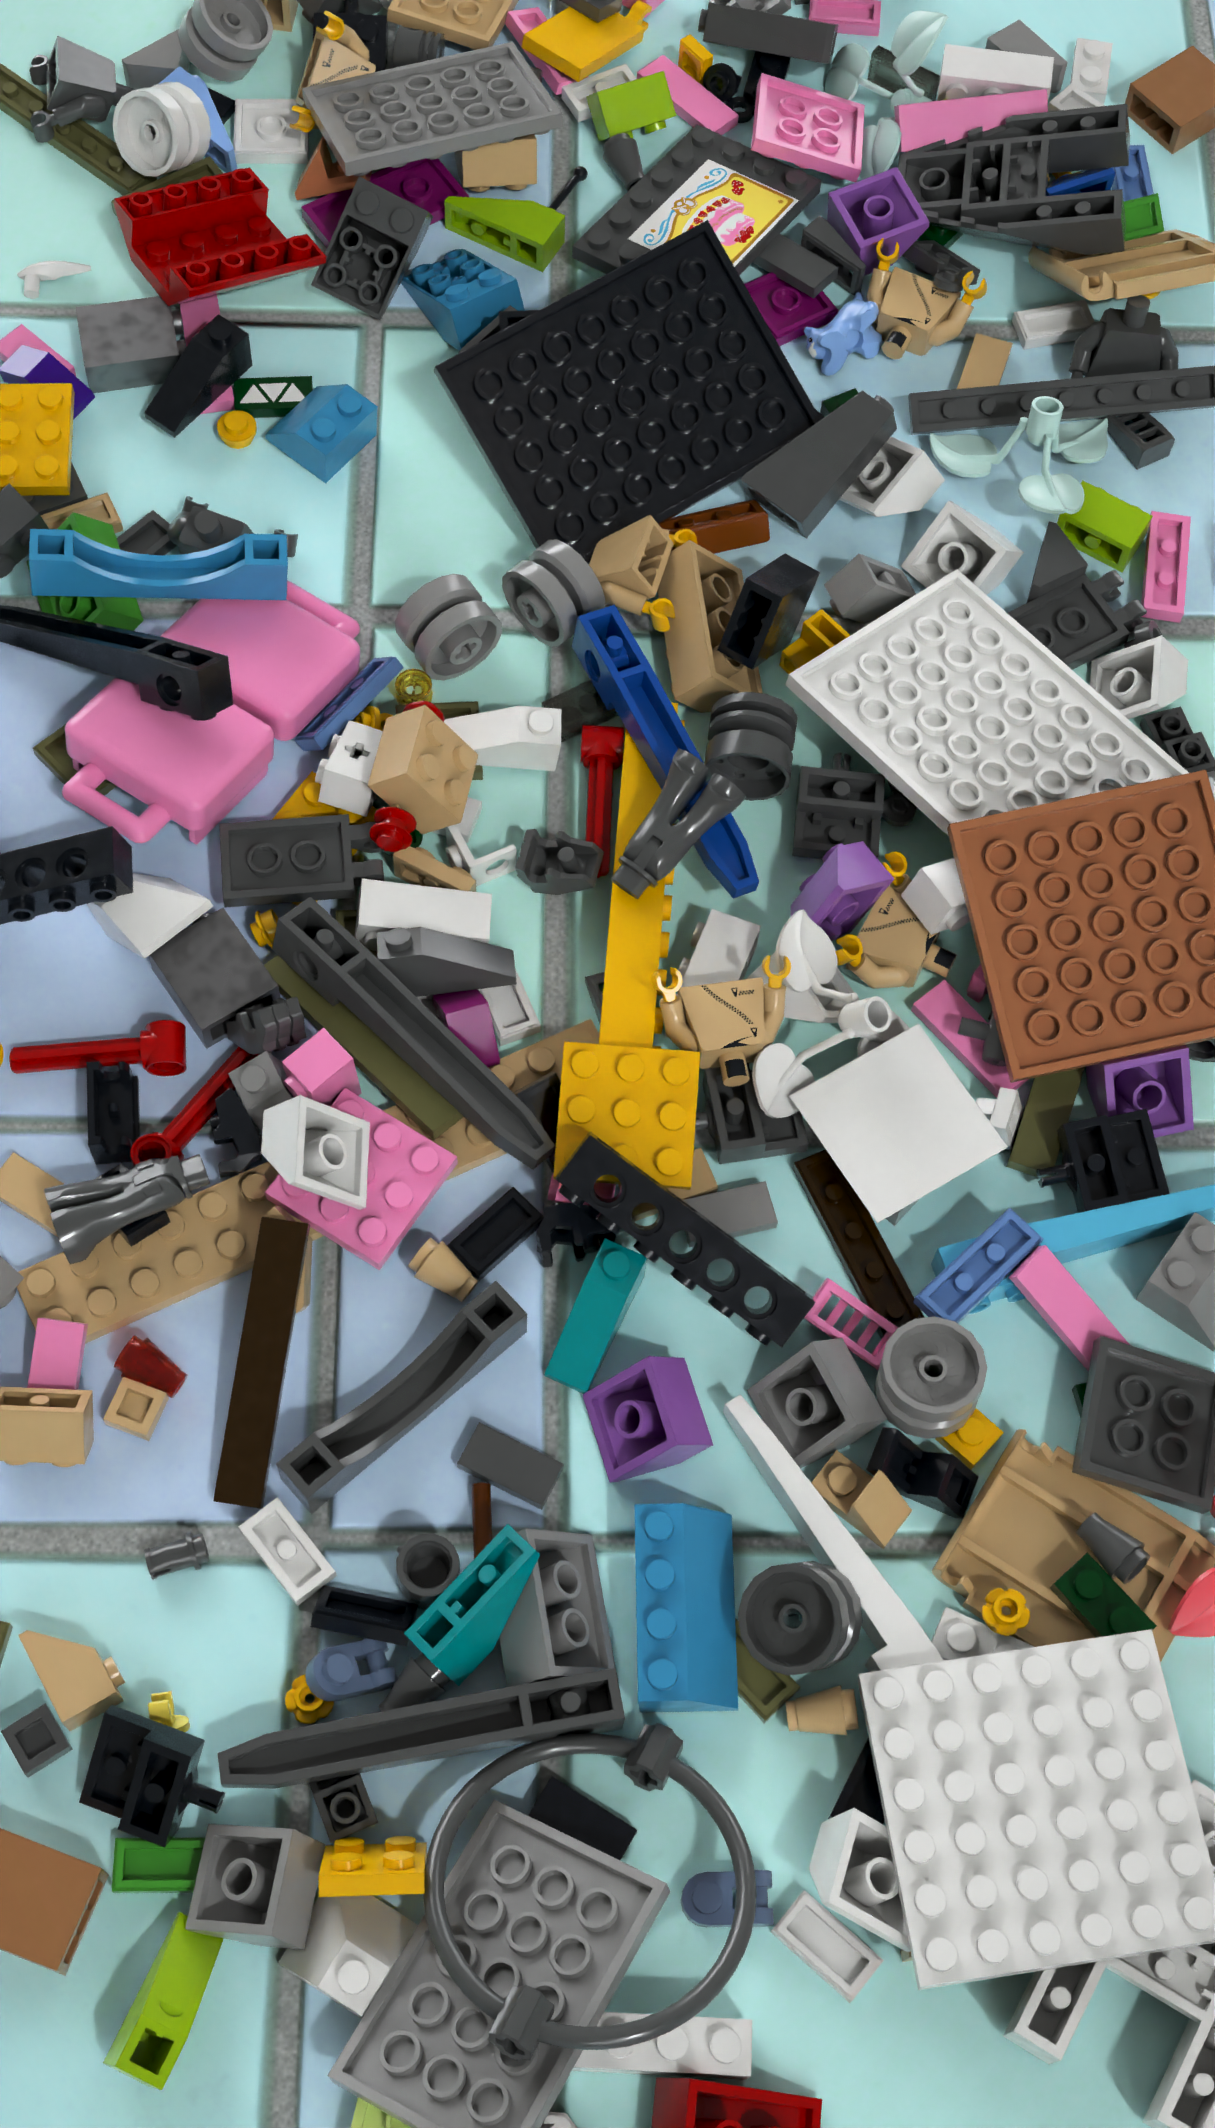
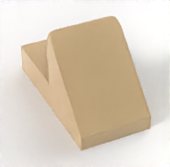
M838 1450L834 1452L811 1482L832 1511L882 1549L885 1548L912 1512V1509L881 1470H878L874 1477H872Z

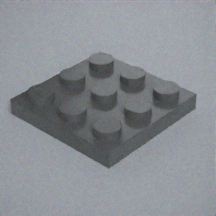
M1104 1336L1094 1340L1072 1473L1201 1514L1212 1510L1215 1488V1373Z

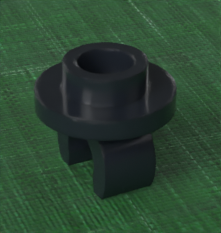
M718 63L709 67L705 72L703 87L722 102H725L738 92L742 76L736 75L733 68L729 65Z

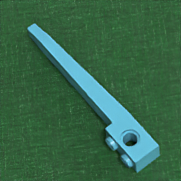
M1215 1185L1027 1224L1043 1238L1040 1246L1046 1245L1060 1263L1063 1264L1181 1231L1195 1212L1210 1222L1215 1221ZM978 1237L938 1248L931 1263L935 1276L937 1277ZM1007 1276L969 1314L987 1309L993 1301L1007 1298L1008 1302H1016L1026 1297Z

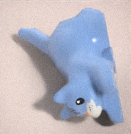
M856 292L852 301L846 303L825 327H805L804 333L807 336L806 348L813 358L823 359L821 372L826 376L837 373L842 368L848 355L853 352L860 353L868 359L875 357L881 349L882 335L872 326V323L879 314L878 305L874 301L865 302L860 292Z

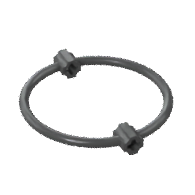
M660 1723L655 1725L645 1724L637 1740L616 1735L576 1733L555 1736V1738L539 1740L518 1747L497 1758L471 1778L453 1798L440 1819L433 1834L425 1864V1893L423 1894L430 1936L440 1960L453 1981L481 2011L495 2020L489 2031V2041L506 2056L517 2061L519 2059L531 2060L539 2042L562 2048L607 2050L650 2041L671 2032L702 2011L722 1991L736 1971L745 1953L752 1933L757 1898L756 1877L751 1851L736 1816L723 1797L696 1770L678 1759L683 1749V1740L676 1736L673 1729ZM573 1754H601L625 1758L627 1760L624 1764V1774L633 1781L634 1785L647 1791L654 1789L663 1790L670 1777L690 1792L708 1811L727 1844L735 1873L736 1899L733 1921L726 1943L706 1976L681 1999L657 2013L639 2020L610 2026L583 2027L550 2021L554 2013V2004L547 2000L542 1992L527 1985L523 1987L513 1985L506 2000L503 1999L478 1977L457 1946L449 1925L444 1898V1876L453 1839L469 1811L494 1785L514 1772L542 1760Z

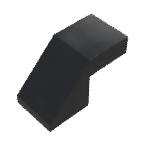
M885 1427L881 1430L866 1468L873 1476L878 1470H881L900 1495L957 1519L964 1518L979 1478L953 1454L923 1451L898 1429Z

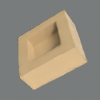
M123 1377L103 1420L110 1427L149 1441L169 1397L166 1392Z

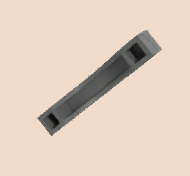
M497 1281L492 1283L463 1307L438 1337L392 1381L346 1415L313 1432L277 1462L276 1465L281 1480L311 1514L314 1513L527 1333V1313Z

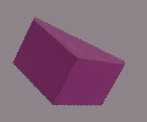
M476 989L433 995L432 1001L438 1019L487 1067L499 1065L500 1057L489 1004L480 991Z

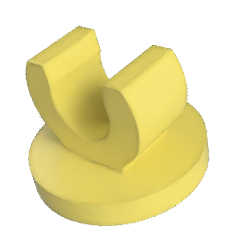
M172 1691L151 1694L152 1702L148 1703L149 1718L151 1720L183 1732H187L190 1729L188 1717L175 1715Z

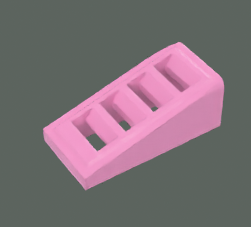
M826 1278L812 1297L816 1303L804 1319L832 1339L843 1338L849 1351L878 1370L886 1342L898 1327L838 1284ZM833 1294L840 1300L824 1321L818 1314ZM849 1305L855 1311L842 1330L838 1331L833 1326ZM865 1316L871 1321L855 1343L848 1337L862 1317ZM878 1327H881L887 1332L873 1352L869 1353L864 1347Z

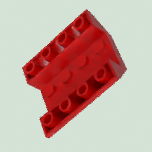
M250 167L114 198V207L130 259L167 306L302 273L326 263L327 256L308 234L286 239L266 214L269 189Z

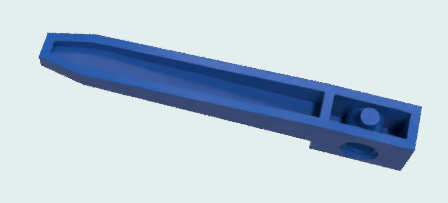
M612 605L578 616L571 647L607 710L615 708L662 790L673 756L679 748L693 754L701 762L703 761L617 607ZM704 788L696 795V797L692 800L689 806L680 815V817L678 818L679 821L682 820L684 816L690 811V809L693 807L697 799L700 797ZM730 813L706 831L694 844V847L706 868L734 899L756 891L759 879L748 843Z

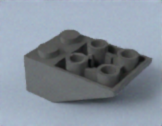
M359 176L326 249V263L319 266L311 285L381 320L415 258L433 216L423 208Z

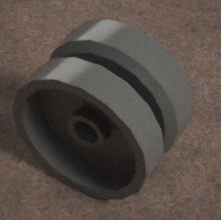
M816 1561L776 1565L761 1572L753 1578L742 1594L738 1612L740 1635L751 1656L766 1669L787 1676L827 1669L845 1659L859 1639L863 1622L860 1598L850 1580L833 1566ZM800 1614L802 1615V1623L799 1618Z

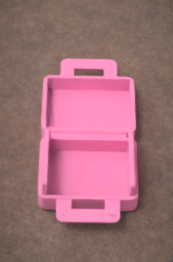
M287 581V600L199 599L160 637L228 656L233 705L218 712L213 719L197 721L193 720L189 715L176 711H165L157 705L141 701L138 684L115 677L65 725L66 750L73 759V768L78 772L63 786V797L107 826H113L118 833L135 843L148 842L172 820L188 829L189 841L197 845L266 776L268 764L274 755V738L280 741H288L295 738L356 677L359 672L360 646L354 639L360 632L358 622L290 581ZM104 780H108L149 807L140 816H137L95 789Z

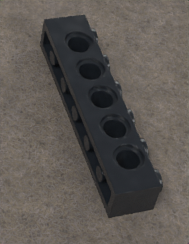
M113 826L0 854V925L13 921H30L35 916L55 911L67 912L73 910L76 906L96 901L109 902L117 896L133 893L132 846Z
M590 1131L556 1175V1180L562 1184L558 1191L565 1198L578 1207L587 1202L600 1212L596 1217L598 1222L616 1235L622 1229L637 1240L633 1247L654 1263L661 1257L674 1267L670 1274L677 1281L692 1291L698 1285L712 1296L708 1300L710 1305L728 1318L734 1312L749 1323L745 1330L766 1346L773 1340L783 1347L816 1303L810 1294ZM613 1175L621 1182L620 1192L610 1199L598 1196L594 1190V1184L599 1177ZM640 1203H651L658 1209L657 1220L649 1226H640L631 1217L633 1209ZM678 1231L692 1233L695 1236L693 1249L684 1254L674 1252L669 1247L672 1235ZM722 1258L732 1263V1272L727 1279L714 1281L707 1276L708 1265L713 1260ZM756 1286L766 1288L769 1291V1300L763 1307L753 1309L744 1303L745 1294L749 1289Z

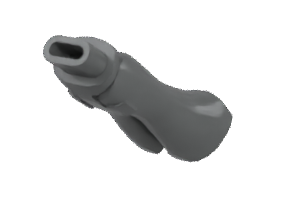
M679 748L673 756L669 773L660 795L629 840L623 856H620L618 859L621 866L611 877V881L635 899H639L648 886L655 888L658 885L657 882L677 866L684 855L706 831L733 812L746 798L745 794L724 776L714 773L711 777L709 768L693 754ZM704 788L690 811L682 820L673 825L696 795Z
M200 1154L181 1161L177 1155L155 1160L151 1158L137 1163L135 1167L117 1175L48 1187L44 1191L52 1212L50 1215L57 1237L68 1262L74 1264L86 1260L98 1243L117 1230L132 1222L176 1206L184 1200L183 1192H185L187 1199L192 1198V1190L208 1185L210 1181Z

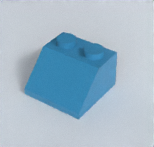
M348 384L317 386L265 434L266 440L326 484L377 435L378 406Z

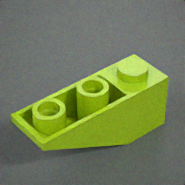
M178 1912L103 2061V2064L148 2087L158 2090L163 2089L188 2038L224 1939L186 1930L188 1916L181 1912Z

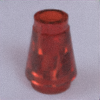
M136 1335L129 1340L114 1364V1368L122 1372L121 1378L126 1377L166 1392L170 1398H174L188 1376L148 1337L143 1341Z

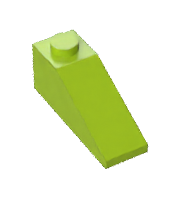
M448 196L444 201L446 229L541 272L545 270L565 243V215L534 201Z

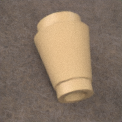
M432 1238L425 1242L408 1265L409 1268L416 1272L415 1278L453 1298L455 1297L460 1302L467 1298L479 1281L472 1276V1273L443 1241L438 1243Z
M841 1685L796 1698L795 1700L786 1701L789 1731L799 1730V1732L847 1736V1730L859 1729L854 1689L842 1690Z

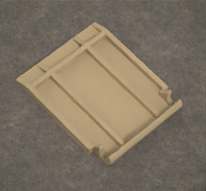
M1177 229L1125 241V251L1084 255L1049 249L1048 254L1032 246L1028 258L1033 269L1089 301L1111 298L1118 300L1215 281V243L1198 235Z
M1016 1430L933 1567V1575L944 1585L965 1597L966 1600L962 1607L982 1620V1607L986 1605L985 1597L991 1590L1002 1588L1004 1591L1012 1588L1019 1591L1026 1599L1025 1606L1030 1610V1619L1025 1628L1017 1629V1633L1011 1636L1034 1647L1096 1638L1050 1589L1053 1583L1087 1552L1103 1568L1085 1541L1077 1534L1081 1524L1096 1512L1107 1522L1145 1544L1143 1549L1151 1556L1145 1567L1129 1583L1123 1584L1118 1578L1113 1580L1157 1625L1152 1631L1161 1662L1175 1637L1168 1630L1172 1615L1192 1583L1201 1574L1214 1567L1215 1546L1197 1531L1132 1491L1072 1473L1074 1455L1059 1446L1052 1452L1045 1442L1040 1446L1033 1445L1025 1439L1026 1430ZM1003 1607L1002 1613L1004 1615H1009L1010 1609L1008 1607Z

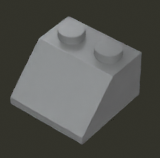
M1195 1212L1136 1300L1213 1352L1215 1350V1224Z
M843 1338L812 1341L747 1390L765 1424L774 1433L800 1469L834 1453L836 1450L855 1443L887 1420Z
M208 1824L185 1929L191 1932L258 1946L304 1950L325 1844L295 1829Z

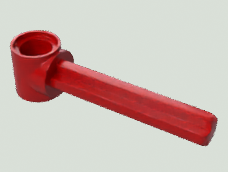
M582 725L580 763H583L584 767L589 769L585 841L595 843L604 851L597 878H600V876H607L610 869L614 770L622 765L624 727Z
M158 1020L147 1024L145 1030H141L140 1037L14 1047L9 1055L10 1067L13 1073L19 1074L87 1068L86 1062L99 1061L104 1067L117 1066L119 1062H125L128 1065L142 1064L144 1070L152 1075L175 1076L184 1073L187 1069L186 1027L178 1021Z
M238 1047L162 1133L152 1132V1134L143 1135L133 1143L130 1152L133 1167L137 1163L151 1158L163 1159L178 1155L180 1161L183 1160L182 1150L209 1121L210 1117L217 1112L215 1099L229 1088H232L233 1091L236 1090L228 1073L255 1058L258 1054H249Z

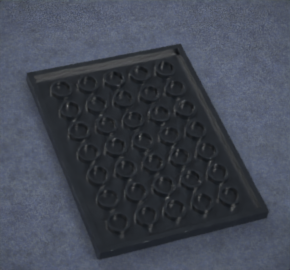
M708 220L440 363L434 368L436 377L535 548L537 549L548 540L558 539L571 546L588 564L596 544L601 539L649 515L659 525L739 481L752 468L821 420Z

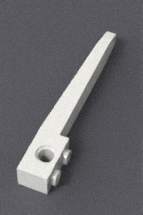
M741 1394L725 1403L723 1414L819 1563L833 1566L850 1580L858 1594L863 1617L862 1628L878 1650L870 1656L865 1664L867 1670L873 1672L944 1661L920 1624L765 1422Z

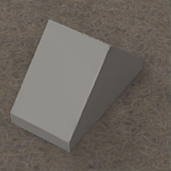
M179 29L122 59L127 87L134 90L152 87L159 84L179 66L188 72L190 61L181 48L178 36Z

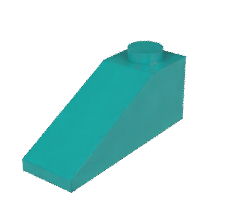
M606 1238L604 1239L585 1277L545 1371V1377L583 1394L589 1391L645 1276L647 1258L644 1255Z
M507 1524L404 1634L439 1670L456 1685L460 1686L494 1649L540 1554Z

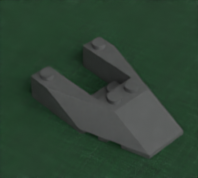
M1127 104L1013 115L1006 118V124L983 132V127L981 126L969 130L968 137L946 144L945 139L905 152L899 156L898 169L928 218L929 225L976 237L1084 255L1125 251L1126 218L1123 189L1046 196V188L1048 187L1049 173L1129 166L1130 131Z

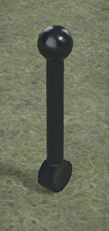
M578 166L574 169L573 178L548 208L557 210L577 183L587 178L588 172L586 168Z

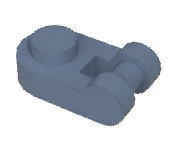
M368 1638L321 1650L310 1660L305 1671L306 1683L310 1691L317 1698L324 1701H338L389 1689L395 1684L397 1676L394 1667L388 1666L385 1652L389 1650L387 1643ZM366 1660L370 1674L361 1676L356 1661Z
M755 1870L757 1898L753 1927L773 1926V1908H768L767 1889L772 1888V1871ZM703 1872L690 1878L683 1888L681 1895L682 1911L687 1919L697 1926L706 1928L731 1927L735 1911L733 1909L732 1890H736L735 1873Z

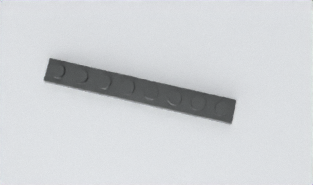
M1215 366L910 393L908 400L911 435L1017 426L1021 417H1029L1032 401L1040 396L1053 397L1063 404L1064 409L1061 421L1214 408Z

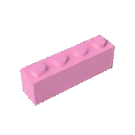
M1047 89L894 106L895 122L898 123L901 131V141L897 153L908 152L945 139L946 144L968 137L969 130L982 126L984 132L1006 124V118L1013 115L1048 112Z

